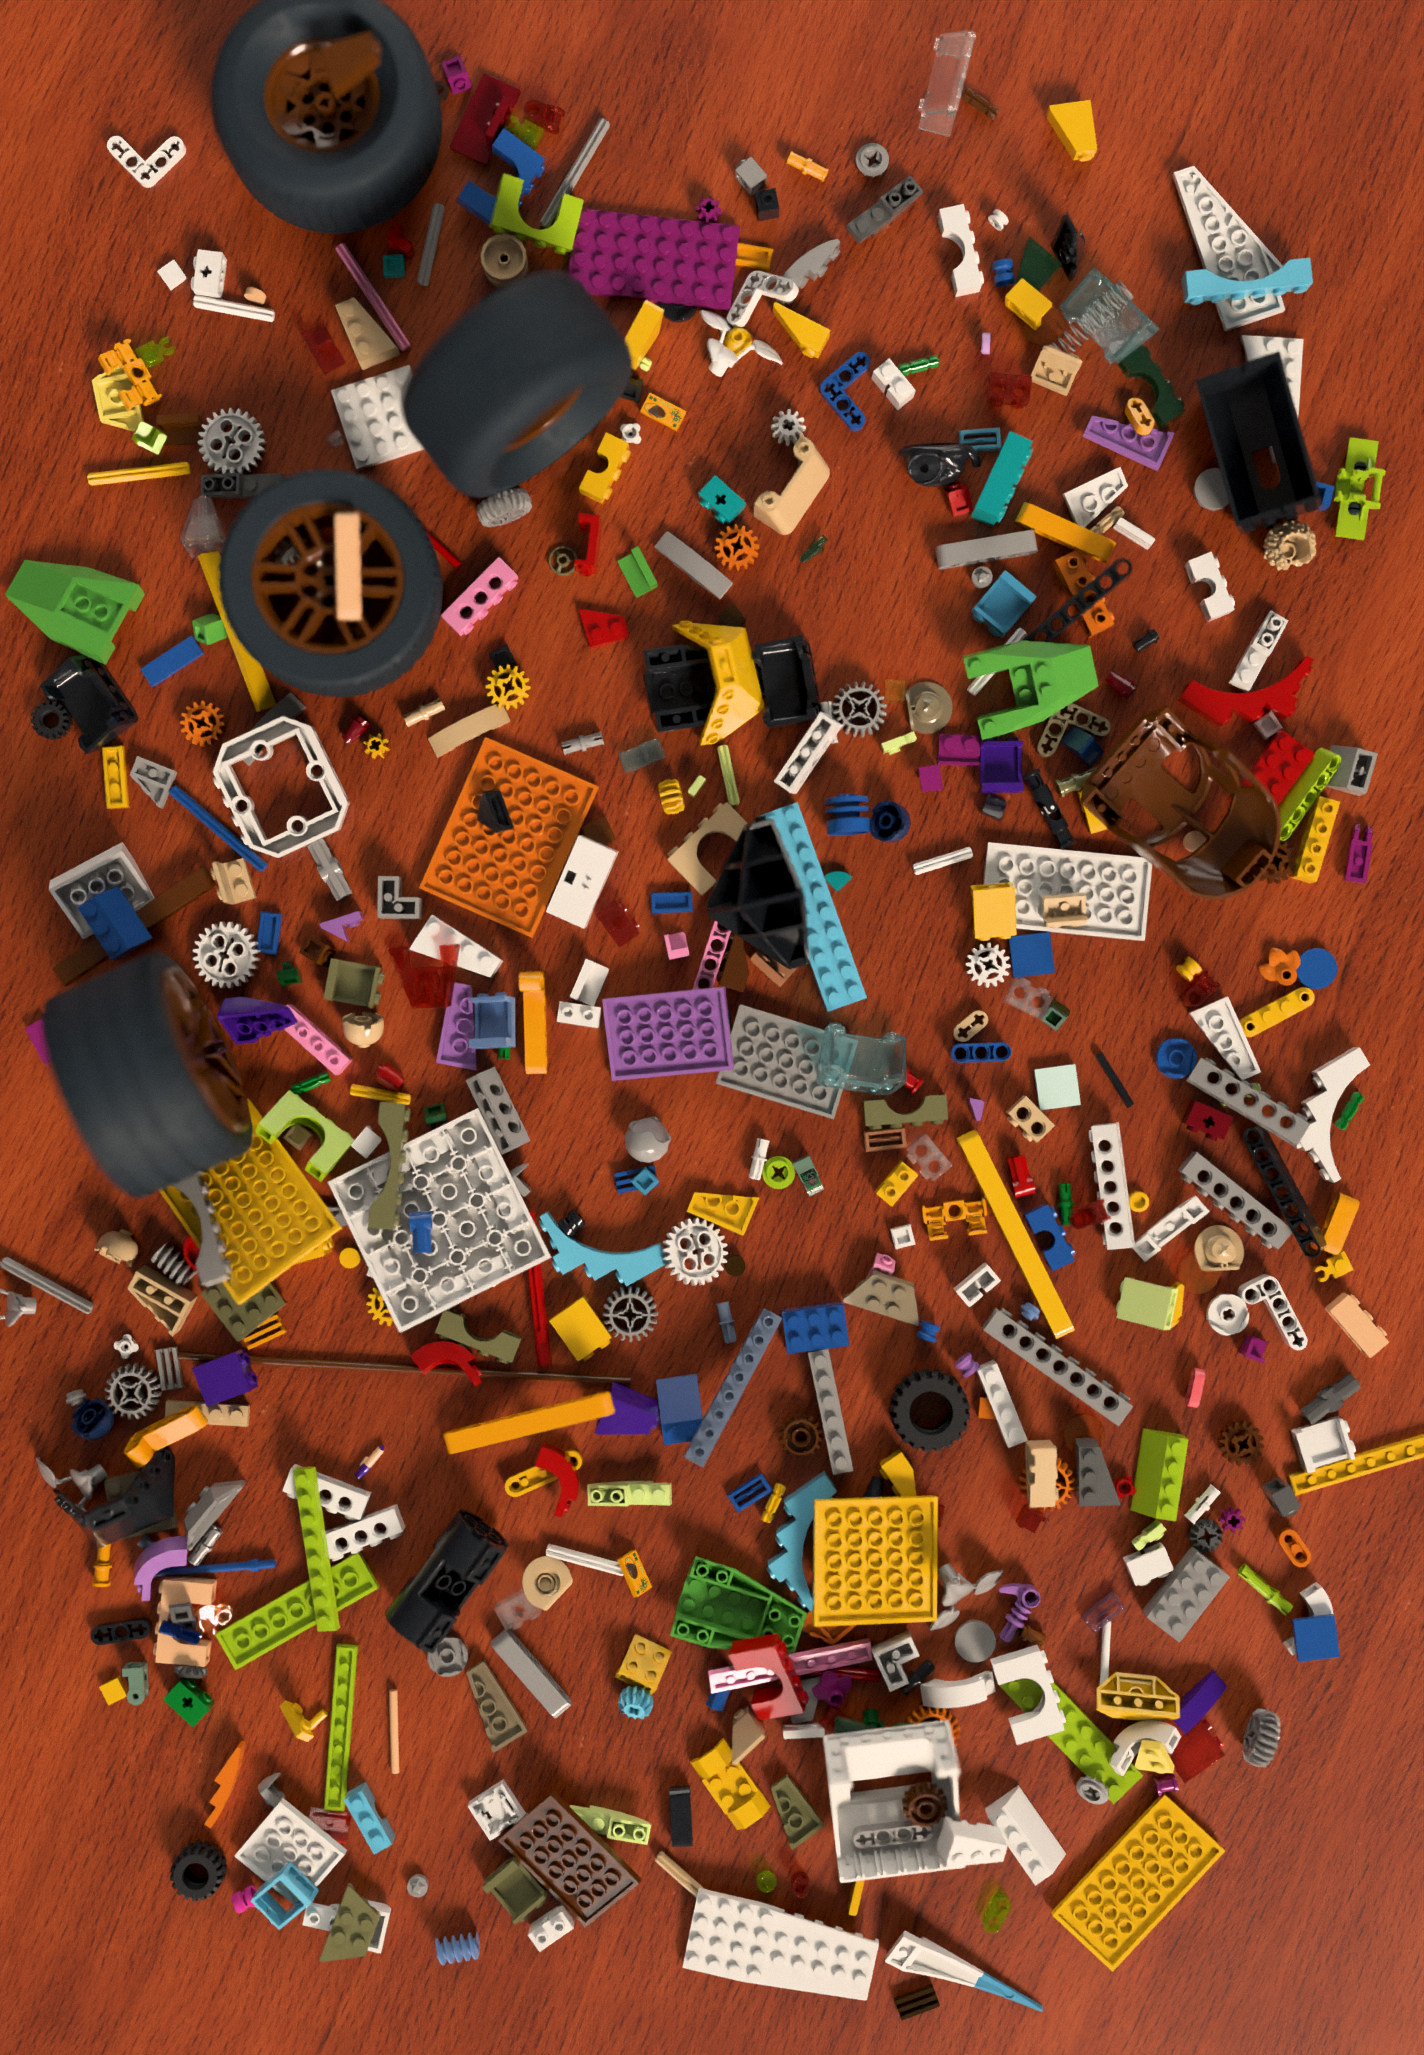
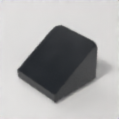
M988 794L980 814L1000 821L1007 802Z

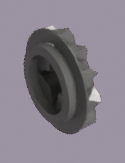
M1202 1519L1195 1522L1191 1527L1189 1539L1194 1548L1200 1552L1210 1553L1214 1549H1218L1222 1542L1223 1532L1213 1520ZM1205 1529L1209 1534H1213L1209 1537L1208 1543L1204 1538H1200L1204 1536Z
M178 1665L174 1668V1673H178L179 1677L203 1678V1676L208 1675V1669L198 1666Z

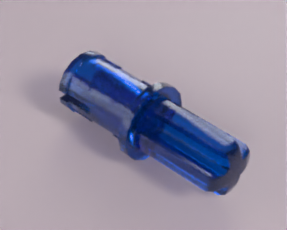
M166 1620L162 1621L158 1632L174 1637L176 1641L181 1639L193 1644H198L202 1635L200 1632L185 1628L184 1624L180 1626Z

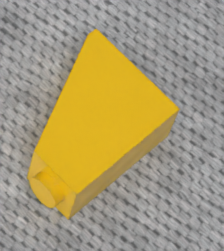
M1091 100L1049 105L1046 113L1047 120L1071 158L1080 161H1088L1094 158L1097 151Z
M647 300L644 302L625 337L631 351L632 369L634 370L637 369L659 335L664 309Z

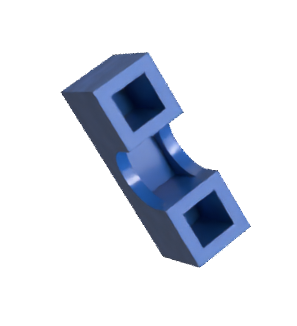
M1044 1203L1023 1213L1032 1233L1036 1234L1046 1230L1052 1236L1051 1244L1041 1250L1051 1271H1055L1075 1261L1073 1257L1075 1251L1070 1243L1067 1244L1064 1239L1066 1232L1061 1224H1057L1055 1220L1057 1214L1053 1206L1049 1207L1048 1204Z

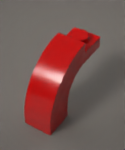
M445 1341L429 1343L410 1355L424 1375L440 1364L451 1363L460 1367L475 1387L482 1382L479 1377L482 1373L475 1364L472 1367L470 1366L476 1361L475 1357L466 1348L456 1343Z
M542 1442L535 1467L548 1470L558 1478L561 1484V1495L554 1516L562 1518L564 1512L568 1513L572 1502L568 1499L577 1500L579 1492L578 1472L575 1464L564 1451L556 1446Z

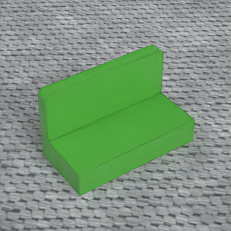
M638 546L631 549V554L618 560V565L636 598L658 587L657 581Z

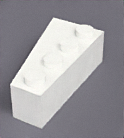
M434 915L430 916L409 948L412 951L493 978L503 962L502 959Z

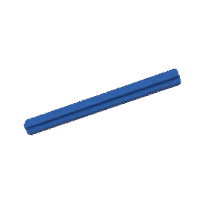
M176 785L170 789L169 794L253 867L260 872L267 868L268 864L182 789Z

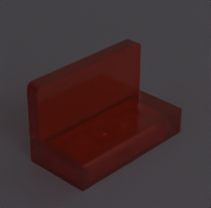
M311 1808L309 1819L337 1842H349V1830L352 1821L351 1813Z

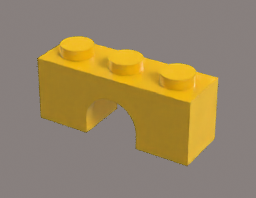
M607 432L597 450L598 456L608 462L607 469L602 473H594L587 470L579 487L581 494L603 504L605 499H609L613 490L611 485L614 480L617 481L622 472L620 467L623 462H627L631 453L629 451V443Z

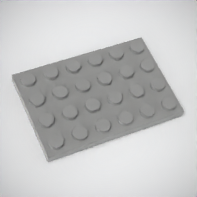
M739 1004L730 1033L734 1069L719 1071L715 1083L834 1119L858 1040Z

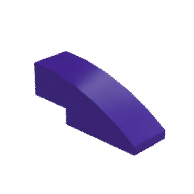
M1212 1670L1182 1697L1184 1700L1180 1703V1718L1173 1719V1721L1187 1734L1212 1708L1227 1685Z

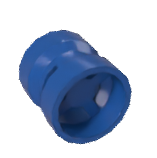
M1000 259L992 263V268L996 275L994 277L995 286L1003 287L1015 282V276L1012 273V259Z

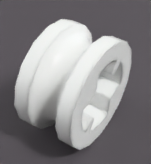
M995 209L994 215H990L988 220L995 229L1001 231L1004 228L1003 225H1007L1009 220L1002 211Z

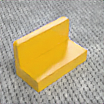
M1021 279L1005 296V306L1035 331L1041 326L1043 315L1052 307V302L1024 279Z

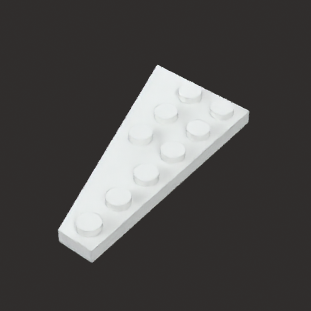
M1241 335L1240 341L1244 347L1246 362L1280 351L1298 416L1303 339ZM1272 446L1268 447L1272 463L1277 464Z

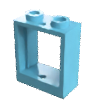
M289 1861L257 1889L250 1901L280 1930L313 1902L319 1890ZM279 1880L299 1899L287 1911L267 1892Z

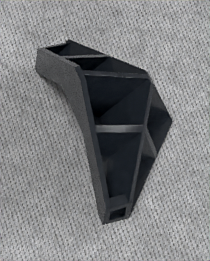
M766 816L753 818V823L744 825L706 903L708 915L788 969L810 964L806 902L802 885L774 819H766Z

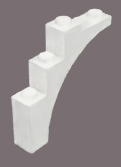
M1353 1047L1312 1071L1311 1073L1314 1076L1312 1080L1318 1089L1321 1088V1091L1300 1102L1303 1106L1301 1109L1307 1119L1310 1118L1311 1120L1308 1122L1310 1123L1309 1128L1295 1148L1301 1151L1310 1150L1308 1154L1314 1163H1318L1321 1177L1325 1181L1328 1180V1182L1332 1183L1341 1179L1334 1164L1330 1148L1332 1115L1337 1101L1346 1086L1360 1072L1370 1066L1360 1047Z

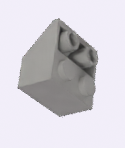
M1331 745L1329 751L1341 756V764L1325 787L1357 796L1367 794L1378 753L1355 747Z

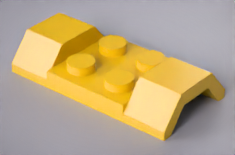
M724 1738L712 1750L700 1758H694L690 1761L706 1788L737 1830L746 1829L755 1823L771 1807L741 1762L736 1765L732 1763V1749Z

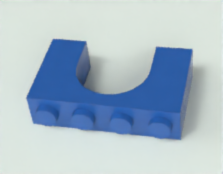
M503 128L493 143L491 152L514 169L517 178L524 180L518 209H520L523 204L521 201L524 194L527 196L530 194L534 187L532 182L536 177L540 178L546 169L544 166L545 158ZM469 180L459 194L457 204L489 226L496 197L489 195Z

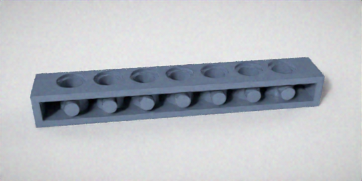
M765 1308L761 1309L683 1455L684 1458L700 1467L705 1465L782 1320L781 1317Z

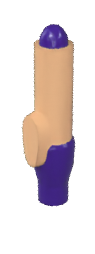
M383 1445L378 1446L369 1457H365L360 1463V1468L355 1474L358 1479H361L384 1452Z

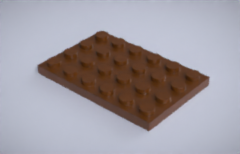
M554 1791L548 1794L498 1839L585 1928L635 1888L642 1879Z

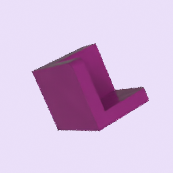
M939 765L919 767L917 769L922 792H938L943 789Z
M1246 1333L1239 1353L1264 1364L1265 1359L1262 1358L1267 1342Z

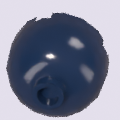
M885 800L873 808L870 832L874 838L882 842L894 843L907 835L910 830L911 819L905 807L897 802Z
M95 1398L96 1400L92 1401L89 1399L85 1400L76 1408L72 1415L74 1421L73 1425L71 1424V1428L75 1434L83 1439H102L113 1428L115 1422L113 1410L108 1406V1403L100 1398Z

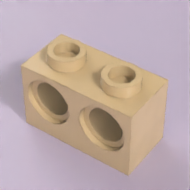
M1025 1095L1006 1111L1009 1115L1007 1120L1014 1127L1019 1126L1023 1130L1021 1134L1029 1142L1033 1140L1038 1143L1055 1126ZM1024 1107L1027 1112L1026 1116L1019 1119L1016 1114L1017 1110ZM1038 1122L1041 1125V1129L1038 1133L1034 1134L1031 1131V1126L1033 1123Z

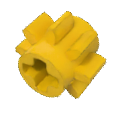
M378 733L377 737L369 734L370 740L363 742L368 747L365 753L369 754L372 752L373 759L377 755L384 758L383 753L390 751L385 745L389 740H381L382 735ZM375 742L380 744V749L378 751L373 749L375 747Z

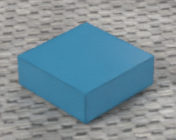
M645 1166L631 1182L645 1196L659 1180Z

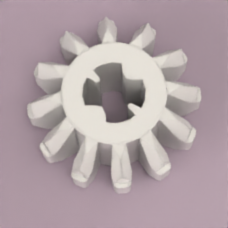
M788 409L787 415L780 411L779 417H773L775 424H771V430L774 431L772 436L773 438L779 437V444L786 440L785 444L789 446L790 440L795 444L801 434L804 436L802 432L806 430V426L802 425L804 418H798L799 412L796 411L791 415V410ZM785 425H788V427L792 426V430L789 431L788 428L785 429Z

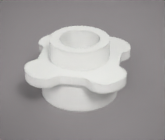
M623 424L620 427L622 432L621 440L635 444L641 442L639 424Z
M125 1334L122 1340L114 1343V1348L121 1353L123 1359H127L132 1352L138 1351L139 1345L130 1334Z

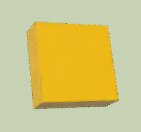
M120 1676L99 1687L108 1706L127 1697L128 1692Z

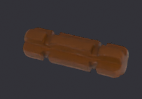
M966 88L963 92L962 99L967 103L971 102V106L983 114L986 113L987 117L991 120L997 117L999 108L995 105L991 106L989 101L979 94L975 95L974 91L970 88Z

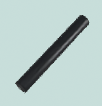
M1102 1051L1095 1055L1096 1059L1126 1107L1129 1108L1134 1105L1133 1100Z

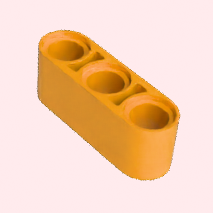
M1340 1192L1336 1194L1321 1229L1327 1243L1324 1251L1336 1256L1341 1252L1359 1208V1200Z

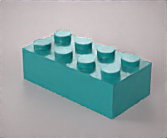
M1011 431L1009 432L971 518L991 527L996 522L1000 523L1008 507L1004 504H1009L1016 490L1013 484H1018L1025 470L1021 466H1026L1034 450L1030 448L1033 441Z

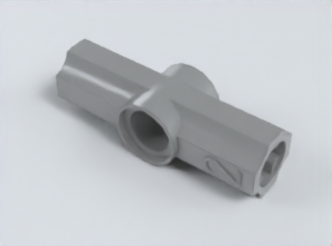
M321 838L308 845L307 847L317 864L316 868L323 881L327 882L336 901L350 896L353 892L343 875L344 871L336 857H333L326 841Z

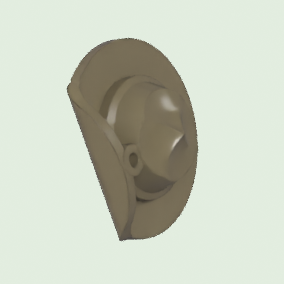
M922 682L912 686L905 692L912 731L931 734L946 726L951 718L953 705L950 695L942 686L932 682Z

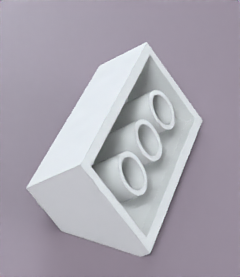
M1018 1785L986 1807L985 1810L993 1826L999 1828L1009 1849L1036 1886L1053 1874L1066 1855V1852Z

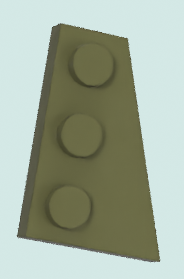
M788 1774L771 1785L777 1809L780 1813L791 1850H793L823 1828L825 1824Z

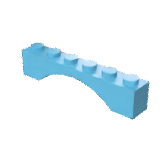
M1310 258L1289 260L1275 273L1253 281L1225 279L1207 269L1186 271L1181 281L1184 303L1198 305L1203 303V301L1209 300L1212 303H1217L1228 298H1232V300H1241L1246 296L1261 298L1265 294L1280 296L1291 291L1299 294L1307 291L1313 283L1311 260Z

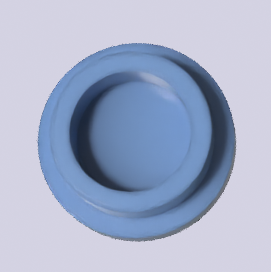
M1029 1302L1021 1305L1020 1310L1023 1317L1030 1321L1039 1318L1040 1310Z

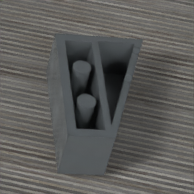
M1075 1438V1498L1079 1507L1120 1505L1096 1438Z

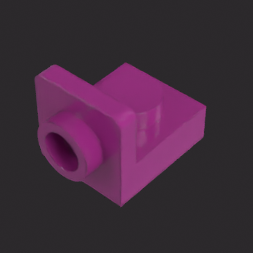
M461 56L441 62L454 95L472 88Z

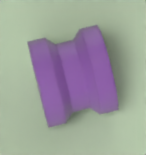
M969 1352L961 1356L954 1363L956 1369L961 1370V1375L964 1378L972 1375L980 1367L978 1362L973 1361L972 1355Z

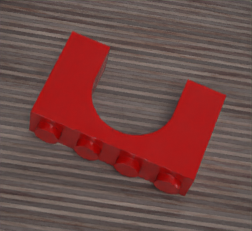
M779 1633L733 1641L728 1655L735 1671L764 1668L774 1672L782 1681V1684L777 1687L755 1690L751 1706L758 1721L804 1713L806 1704H808V1694L803 1690L801 1678L795 1672L793 1660L789 1658L786 1644L781 1640Z

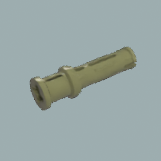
M1097 767L1080 774L1072 773L1070 777L1060 781L1058 779L1055 780V789L1060 798L1071 791H1080L1082 786H1084L1085 780Z

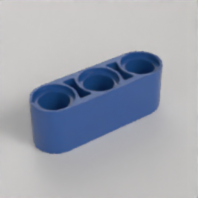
M1001 1042L955 1044L951 1047L949 1055L953 1061L960 1063L1006 1061L1011 1056V1048L1008 1044ZM980 1046L985 1049V1055L982 1058H978L975 1055V1050ZM999 1046H1003L1006 1050V1054L1001 1058L996 1055V1049ZM958 1047L963 1048L965 1052L964 1057L961 1059H957L954 1055Z

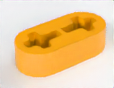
M1129 399L1124 410L1128 420L1138 434H1150L1155 424L1150 411L1141 399Z

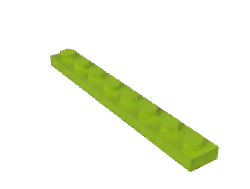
M297 1467L293 1470L317 1630L318 1632L337 1631L340 1628L316 1467Z

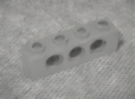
M495 1066L466 1080L501 1155L531 1141Z

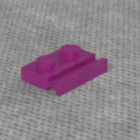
M939 734L938 765L979 766L981 735Z

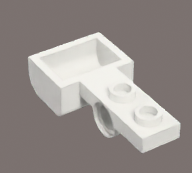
M368 1900L369 1905L380 1913V1919L367 1951L381 1954L391 1907ZM311 1903L306 1907L302 1925L330 1931L340 1904L326 1906Z

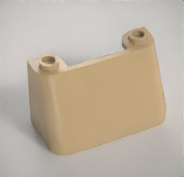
M802 434L794 446V457L798 460L797 472L780 496L772 491L763 492L754 504V517L782 535H788L795 529L830 475V469L815 445Z

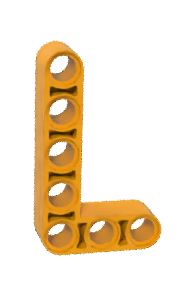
M519 972V988L523 992L525 1071L526 1074H547L544 972Z

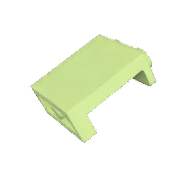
M1125 1277L1120 1285L1121 1298L1116 1305L1117 1318L1161 1330H1170L1179 1289Z

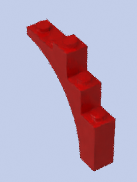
M1309 656L1302 658L1292 672L1280 682L1255 692H1221L1207 688L1192 680L1186 685L1177 701L1217 727L1223 725V723L1226 725L1233 716L1231 712L1248 723H1252L1255 720L1259 721L1265 712L1264 709L1269 712L1272 711L1275 716L1282 720L1287 716L1291 717L1297 709L1295 704L1298 699L1293 695L1299 691L1301 679L1303 677L1306 678L1312 671L1313 667H1311V664L1314 660Z

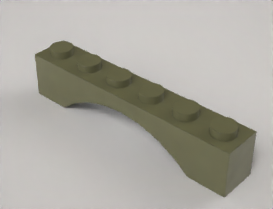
M380 1102L378 1123L389 1143L391 1166L384 1189L369 1208L368 1228L396 1230V1226L400 1225V1213L397 1212L398 1205L402 1204L403 1194L399 1191L400 1184L404 1183L405 1173L402 1171V1163L406 1162L407 1152L403 1150L404 1142H408L409 1131L406 1130V1122L410 1121L411 1110L408 1109L406 1104Z

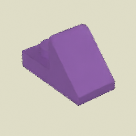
M357 911L320 923V927L350 942L345 926L348 925V928L361 925L360 921L365 919L363 913Z

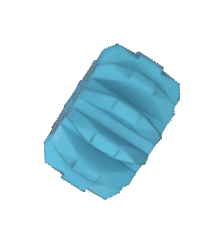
M637 1685L635 1687L628 1686L622 1689L620 1693L618 1708L622 1714H627V1718L644 1719L645 1716H649L652 1710L653 1696H651L650 1691H645L644 1687L639 1688Z

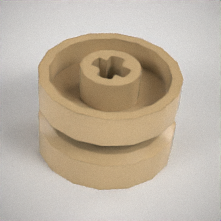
M498 234L488 239L483 245L481 263L488 281L495 287L504 288L527 277L529 265L526 250L522 242L515 236Z

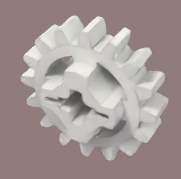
M987 943L986 948H984L980 944L979 950L972 949L973 956L967 955L970 962L965 963V966L970 967V970L966 974L973 975L970 979L971 981L978 980L977 986L984 983L985 988H989L990 983H992L995 987L997 986V980L1002 983L1004 982L1002 976L1009 975L1005 969L1011 967V965L1006 964V961L1010 958L1009 956H1003L1005 953L1004 949L998 951L999 945L991 948V943ZM989 951L987 957H978L982 952ZM997 956L999 957V959H1000V961H1001V966H999V965L997 964V961H996ZM990 960V965L995 969L985 970L986 966L981 962H988ZM974 964L978 965L979 974L976 973ZM990 973L998 974L992 979H986Z

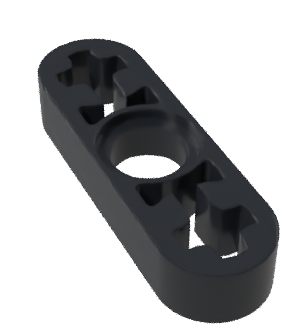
M146 1617L99 1624L92 1630L91 1640L96 1645H105L142 1639L152 1631V1622ZM141 1623L143 1627L146 1626L144 1632L141 1629L132 1632V1629L137 1628ZM118 1626L126 1628V1636H119L116 1629ZM100 1630L102 1633H108L111 1630V1634L105 1635L103 1639L101 1636H97Z

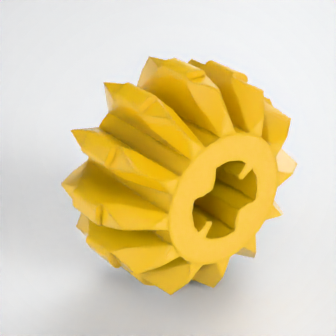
M668 779L660 782L658 790L664 812L666 814H676L684 811L685 806L679 781Z

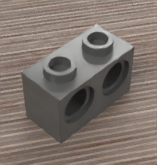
M1280 1477L1261 1486L1272 1508L1282 1517L1293 1516L1297 1513L1298 1509L1302 1508L1290 1485Z

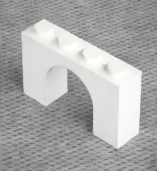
M1034 1645L990 1659L998 1685L1021 1678H1028L1036 1681L1042 1687V1698L1035 1709L1008 1718L1017 1745L1065 1730L1063 1723L1066 1722L1063 1710H1058L1057 1703L1060 1700L1057 1691L1052 1690L1050 1684L1054 1680L1051 1671H1046L1044 1663H1048L1044 1650L1040 1651L1038 1645Z

